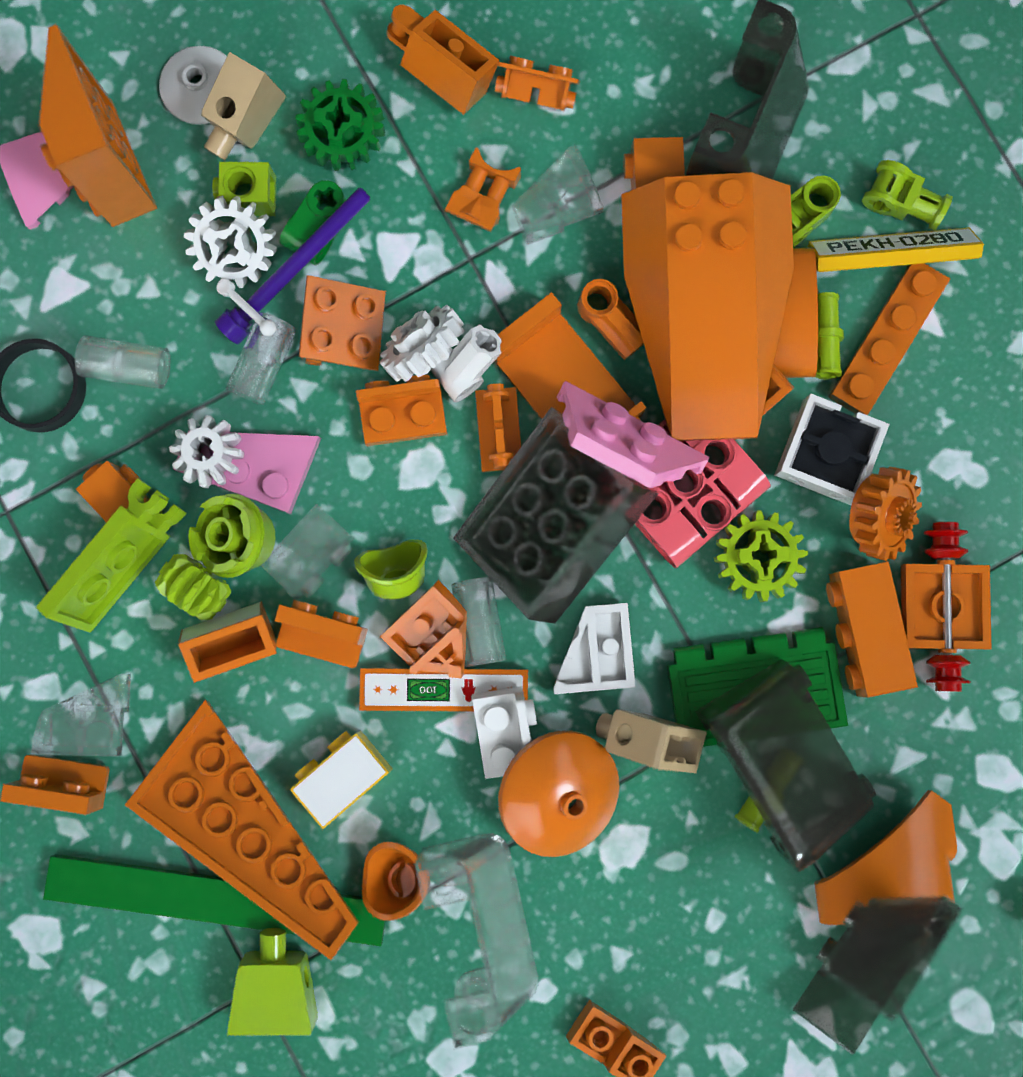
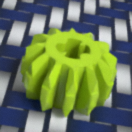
M174 554L170 561H166L159 571L160 575L155 580V585L160 594L165 596L169 602L178 606L179 609L186 611L191 616H196L200 620L213 619L216 613L223 609L227 603V598L231 594V589L224 579L211 573L203 564L186 554Z

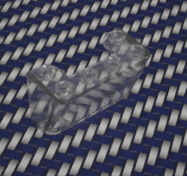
M484 833L423 847L415 862L424 909L470 899L484 967L463 973L455 985L454 998L445 999L455 1048L481 1043L490 1039L533 997L538 988L537 969L510 849L507 842L501 836L494 833ZM429 877L436 884L443 887H455L448 893H437L431 888Z

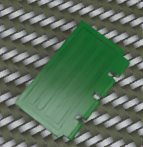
M823 627L792 631L794 648H789L785 632L751 637L752 654H747L744 638L711 642L710 651L712 659L706 660L703 644L673 648L675 664L667 665L675 723L706 731L703 747L848 726L835 642L826 643Z

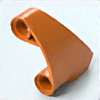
M793 248L794 270L773 364L786 378L815 377L818 360V287L814 248Z
M927 790L907 816L882 840L841 870L826 878L815 881L819 922L826 925L877 924L924 919L955 912L956 906L949 861L955 858L957 853L952 805L932 790Z

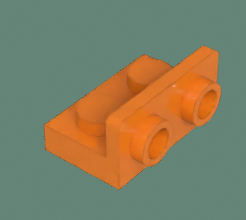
M414 375L403 384L390 385L389 381L385 380L366 383L365 389L356 390L366 446L447 435L439 379H431L430 375H422L420 377Z
M32 754L26 755L23 760L20 780L3 784L0 802L87 815L103 809L110 769L104 765Z

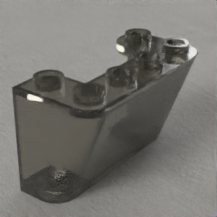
M767 0L757 1L743 34L740 50L733 64L732 73L736 83L745 90L763 96L751 127L748 128L710 112L685 176L753 172L773 179L809 91L796 20L786 8ZM716 131H725L732 136L734 145L727 152H718L710 145V136Z

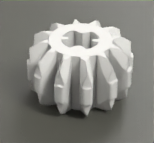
M206 415L202 425L194 418L188 419V427L190 429L188 433L180 429L175 430L176 437L181 439L182 442L181 444L171 445L169 451L180 456L172 463V466L177 471L185 470L183 475L184 481L191 484L198 479L199 486L209 488L212 478L219 485L226 484L224 471L227 470L235 475L239 473V468L231 462L232 459L244 458V452L241 449L233 448L239 444L242 438L236 432L229 433L231 425L227 421L222 420L216 425L215 419L210 415ZM205 445L214 451L210 459L200 453Z

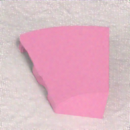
M42 131L0 145L1 168L19 213L29 230L38 227L41 223L37 219L55 202L60 205L65 201L74 187H68L61 177L59 170L53 171L48 165L40 145L46 143Z

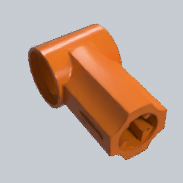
M594 279L587 283L578 300V313L587 323L593 324L625 361L644 344L635 315L618 297V291L611 282L604 279ZM596 293L602 295L607 300L608 308L604 310L593 309L589 305L587 297Z

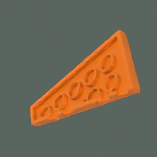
M205 700L125 806L328 959L333 960L359 921L211 704Z

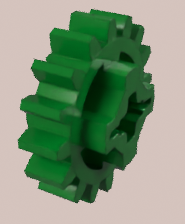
M342 79L340 88H334L331 81L328 80L325 84L326 91L321 93L315 87L311 89L314 97L312 102L305 99L301 100L300 104L306 114H296V122L298 127H301L296 133L300 143H305L303 147L307 156L310 157L316 154L319 166L323 167L330 160L334 171H339L342 162H347L350 169L354 170L356 167L355 159L360 157L362 161L368 163L370 158L367 151L369 149L379 151L381 148L376 137L385 136L384 125L380 123L384 120L382 108L376 107L377 101L373 93L365 96L362 84L359 83L353 90H350L347 79ZM352 105L358 107L362 112H355L352 109ZM315 133H318L320 138L328 139L329 146L323 144L315 136Z

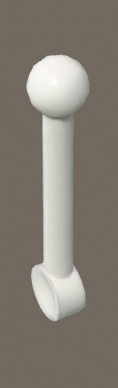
M221 279L218 282L217 292L224 297H230L260 326V331L263 335L272 336L275 333V323L272 320H265L235 291L233 282L228 279Z

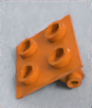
M307 275L299 357L306 358L305 363L309 365L319 366L322 365V362L378 371L386 291Z

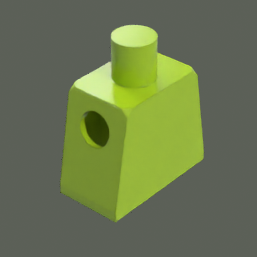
M264 929L260 931V951L246 952L239 963L227 1029L228 1036L311 1035L318 1019V1011L308 955L305 951H286L285 929Z

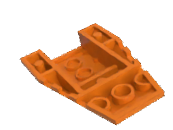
M753 172L663 177L621 194L624 280L632 301L635 318L641 332L645 352L655 380L656 390L670 436L678 441L757 438L794 270L790 185Z

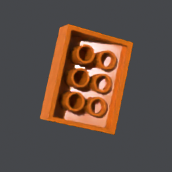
M58 25L48 27L39 122L46 141L40 147L48 165L53 171L59 170L68 187L74 186L83 203L88 201L95 216L99 217L102 215L112 227L158 209L113 101Z

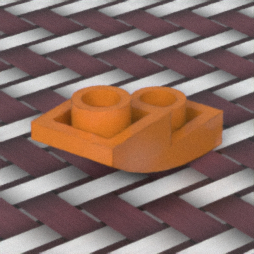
M590 1000L566 1034V1038L571 1045L604 1064L608 1072L616 1077H653L666 1058V1054L653 1043Z

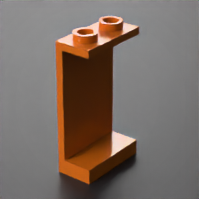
M551 292L498 334L502 340L500 344L501 354L494 362L575 462L580 466L588 459L591 464H594L598 460L570 445L567 435L569 429L564 424L562 417L566 404L557 399L563 383L567 381L606 403L613 402L619 404L628 411L629 415L640 421L646 406L642 401L635 405L561 315L562 304Z

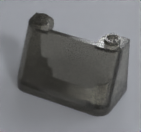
M780 659L697 709L695 713L706 730L710 729L718 742L716 744L720 751L726 755L764 819V826L772 835L769 838L777 852L799 873L815 863L874 808L872 798L876 796V792L862 773L857 775L808 691L812 684L806 672L799 664L792 667L790 663Z

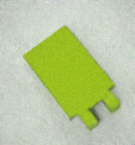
M137 478L128 492V508L120 506L35 608L47 619L91 633L171 537L166 533L168 529L182 520L187 513L174 504L170 507L169 511L163 514L162 511L169 503V498L158 490L155 491L150 500L144 503V496L151 487Z

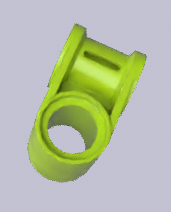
M825 175L816 176L791 195L793 248L801 243L815 228L826 221L839 203L841 197L840 187L831 177ZM819 194L823 196L827 206H815L809 199V195Z

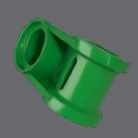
M329 180L315 183L309 189L308 194L296 213L290 217L284 226L279 243L295 252L346 201L341 188ZM334 200L336 203L334 208L326 206L323 209L321 206L323 202L330 204ZM336 235L319 251L310 263L316 266L324 259Z

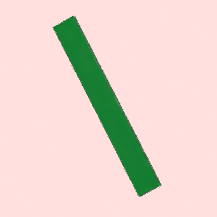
M58 854L50 856L43 900L258 930L281 928L285 929L287 934L296 935L221 877ZM340 894L359 921L345 942L381 947L386 921L377 919L369 913L361 896Z

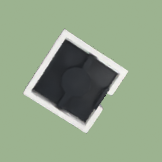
M810 393L801 404L774 476L852 505L853 498L860 484L871 475L890 424L860 412L853 416L840 412L842 405Z

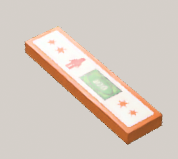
M360 668L359 711L474 712L472 694L520 686L523 688L524 700H528V669H464L462 678H450L448 673L419 671L418 674H410V669Z

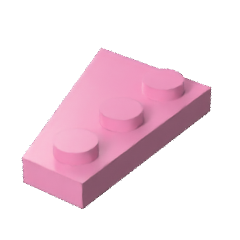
M238 433L242 440L233 448L241 449L244 452V458L232 459L231 463L239 468V473L235 475L226 470L223 472L226 477V484L219 485L214 478H212L211 484L291 515L321 438L319 436ZM205 445L200 453L210 459L214 451Z

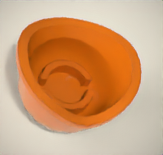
M383 842L374 846L365 858L362 882V899L369 913L377 919L392 921L409 915L420 906L428 894L430 886V872L426 862L413 850L400 843Z

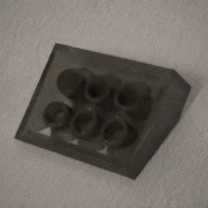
M551 407L453 539L528 620L555 624L659 493L653 488H648L571 447L567 435L569 429L564 424L562 413Z

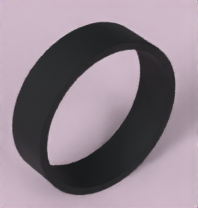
M43 339L21 340L11 344L0 353V416L4 420L26 431L40 433L59 429L77 415L85 399L86 380L80 364L71 354L60 346ZM49 349L61 353L68 361L73 374V390L68 403L60 413L47 421L35 424L18 422L7 411L2 399L1 386L6 370L16 358L32 350Z

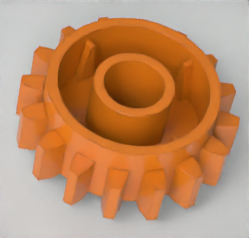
M890 466L889 468L881 467L879 474L868 476L855 493L850 509V532L853 539L860 544L859 551L866 553L868 557L887 561V559L895 560L898 552H905L906 539L912 540L914 537L912 532L913 525L919 524L916 511L922 507V502H917L921 487L915 486L917 476L910 475V470Z

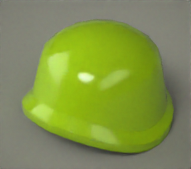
M412 539L389 548L367 550L355 558V568L364 577L368 588L375 596L386 600L401 599L415 593L424 583L425 561L428 553L427 545L422 540Z

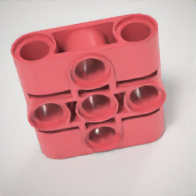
M664 419L658 426L663 428L667 435L670 436ZM734 439L680 441L705 454V449L708 446L718 447L724 454V463L722 465H714L708 461L700 474H695L691 469L686 470L685 473L692 478L694 484L691 492L679 491L673 481H664L662 485L648 488L611 467L602 472L597 477V480L664 559L677 569L771 487L765 474ZM647 499L658 501L662 506V517L657 520L648 519L642 512V502ZM710 503L718 507L721 513L718 524H710L703 519L701 509L704 504Z

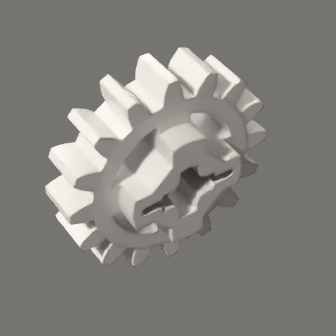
M218 196L214 200V208L206 201L199 207L202 215L194 213L188 220L195 228L188 229L184 233V238L194 243L185 250L186 255H197L199 259L193 266L194 270L205 267L208 270L206 281L210 282L215 276L221 279H228L229 281L235 279L239 288H243L246 285L247 276L253 282H257L262 276L259 269L268 271L272 265V262L265 256H273L277 251L276 246L268 244V241L276 235L275 230H265L263 226L269 218L268 215L255 216L256 204L254 202L246 209L241 207L240 196H235L229 205H227L223 196ZM221 216L236 217L234 221L227 223L219 219L217 221L214 220ZM249 228L253 231L257 244L252 241ZM238 230L235 236L234 248L230 249L225 255L224 252L228 242L227 237ZM205 242L209 244L212 256L210 255ZM238 262L244 267L231 268L227 267V264Z
M448 305L441 309L439 306H435L429 314L426 311L417 312L412 319L402 326H398L390 336L393 340L386 343L388 349L380 354L383 358L380 364L396 382L400 379L406 382L413 374H416L417 377L428 374L431 368L436 367L439 362L447 360L451 355L452 347L460 342L457 337L464 333L462 328L464 323L453 308L450 309Z

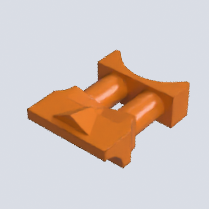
M476 147L469 160V169L472 171L465 185H462L460 189L453 192L445 211L492 232L494 226L500 220V203L508 187L516 188L521 177V168L517 167L511 170L495 169L483 160L479 148ZM486 177H489L494 181L487 195L484 196L479 192Z

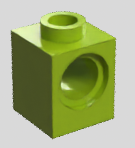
M219 162V177H213L212 182L214 200L218 196H223L227 205H229L235 196H240L241 207L246 209L252 202L256 204L255 216L265 214L275 216L276 176L269 162ZM242 184H252V188L247 194L235 195L237 188Z

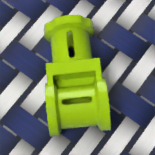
M882 160L879 162L876 168L878 176L871 191L865 192L862 198L863 204L875 213L886 216L890 215L901 221L909 214L929 223V228L935 231L945 217L953 196L949 194L941 196L923 188L922 185L925 178L912 173L902 163L893 160Z

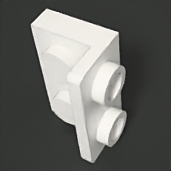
M522 686L472 694L485 779L503 777L515 755L524 746L533 741L530 739L529 726L537 725L533 699L524 700Z

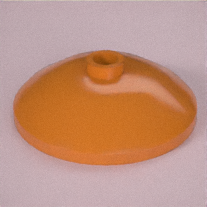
M563 730L547 733L534 739L515 755L501 781L498 805L500 817L507 833L526 851L539 856H565L586 847L601 834L615 811L619 796L617 767L605 747L586 734ZM577 799L574 806L568 810L569 803Z

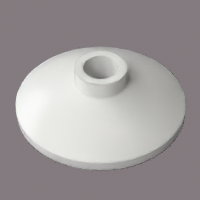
M194 46L179 51L168 60L160 75L159 90L163 103L172 115L190 124L203 125L210 123L201 116V112L227 56L211 47ZM202 75V79L198 83H190L194 76Z

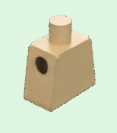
M231 52L226 57L201 112V116L215 126L204 148L225 161L236 141L250 149L255 146L286 98V95L266 73Z
M616 709L613 715L603 713L598 719L596 734L598 737L607 740L605 745L607 752L658 770L697 773L706 731L651 715Z

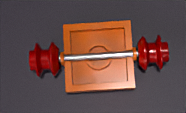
M958 522L933 523V530L924 531L925 535L933 538V546L924 550V553L933 559L942 560L936 561L937 564L901 565V616L909 648L938 649V653H943V655H934L926 661V664L935 668V676L926 680V682L935 683V691L962 692V683H971L970 680L962 677V668L969 665L970 661L962 655H952V653H957V649H992L990 565H955V560L951 559H959L968 553V549L959 546V537L968 534V531L959 530Z

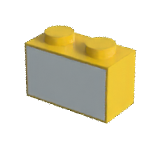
M345 731L327 747L332 753L320 764L315 759L311 760L294 775L299 782L290 791L322 829L328 826L393 770L362 731L355 733L353 736Z

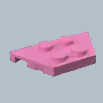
M567 381L563 383L557 395L558 401L566 404L562 417L564 424L569 429L567 435L571 447L648 488L662 485L664 481L672 482L682 479L686 470L689 469L695 474H700L710 458L667 435L666 431L660 426L650 422L644 423L629 415L628 411L621 405L613 402L606 403Z

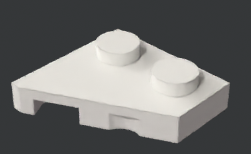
M628 603L586 606L554 684V694L635 687Z

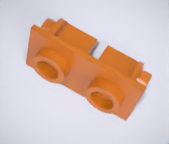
M510 56L509 64L499 62L498 66L505 68L506 73L505 77L497 76L495 92L502 93V98L530 103L534 87L540 89L538 105L560 109V111H565V108H574L577 92L569 90L571 83L579 85L580 80L572 78V69L549 65L548 72L532 69L534 61Z
M496 383L487 385V390H475L482 472L523 469L516 387L504 388V384Z

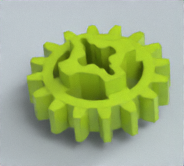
M757 510L753 513L751 522L745 514L737 517L739 528L731 524L724 528L729 539L720 538L716 541V545L724 549V554L714 557V562L724 563L725 569L718 574V577L725 578L729 576L732 579L728 587L730 592L740 587L743 588L742 599L744 600L751 599L754 592H757L759 602H766L769 598V591L777 599L785 596L783 585L791 589L798 586L797 581L792 577L793 574H803L806 572V568L798 564V559L808 556V551L798 550L796 545L804 537L802 534L792 537L789 533L794 525L792 521L782 526L779 525V513L774 512L767 520H764L762 510ZM750 530L747 545L744 548L734 550L738 539ZM771 532L783 542L784 546L778 545L771 538ZM759 548L761 553H768L769 560L763 562L762 565L760 560H753L752 553L759 550ZM786 563L781 576L772 582L774 569L779 564ZM736 566H742L751 574V581L744 578Z

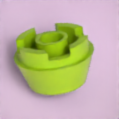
M231 493L212 497L201 504L200 507L204 508L198 518L196 527H190L188 534L190 551L195 560L202 561L211 573L223 578L237 577L261 566L268 560L275 545V528L269 516L255 503L243 495Z

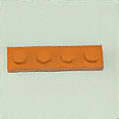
M925 263L910 264L828 398L855 414L860 412L868 415L950 281V278Z

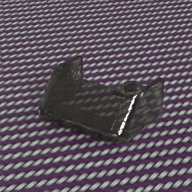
M946 896L871 898L866 905L857 900L842 923L848 928L838 941L830 936L816 956L822 962V965L792 1010L850 1054L854 1055L879 1013L892 1022L896 1019L957 919L962 907Z

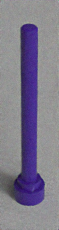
M358 188L246 302L259 313L370 201L368 193L363 188ZM236 306L231 311L226 309L215 320L218 329L237 345L251 333L249 328L253 325L252 318L242 308Z

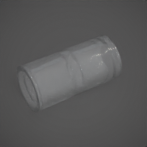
M259 312L265 320H272L275 323L276 331L272 336H265L261 333L260 326L254 322L225 388L246 400L264 405L297 329L277 317Z
M86 335L81 337L77 345L75 368L77 374L81 377L163 389L170 373L171 359L167 348Z
M492 577L471 579L451 584L453 596L467 611L465 667L507 660Z

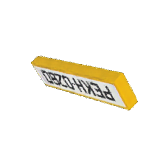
M970 227L808 241V248H814L816 270L818 272L979 259L982 257L984 243Z

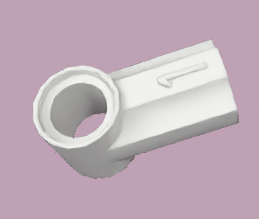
M481 325L470 329L453 349L448 359L439 362L436 367L431 368V372L436 379H439V383L454 403L465 399L482 385L484 379L481 376L501 354L500 344L502 340L494 330L486 329Z

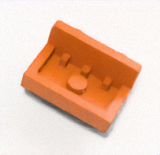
M294 599L291 607L279 605L274 620L282 623L276 641L278 648L349 668H356L358 666L368 631L367 628L357 626L358 617L334 611L332 619L316 614L318 606Z

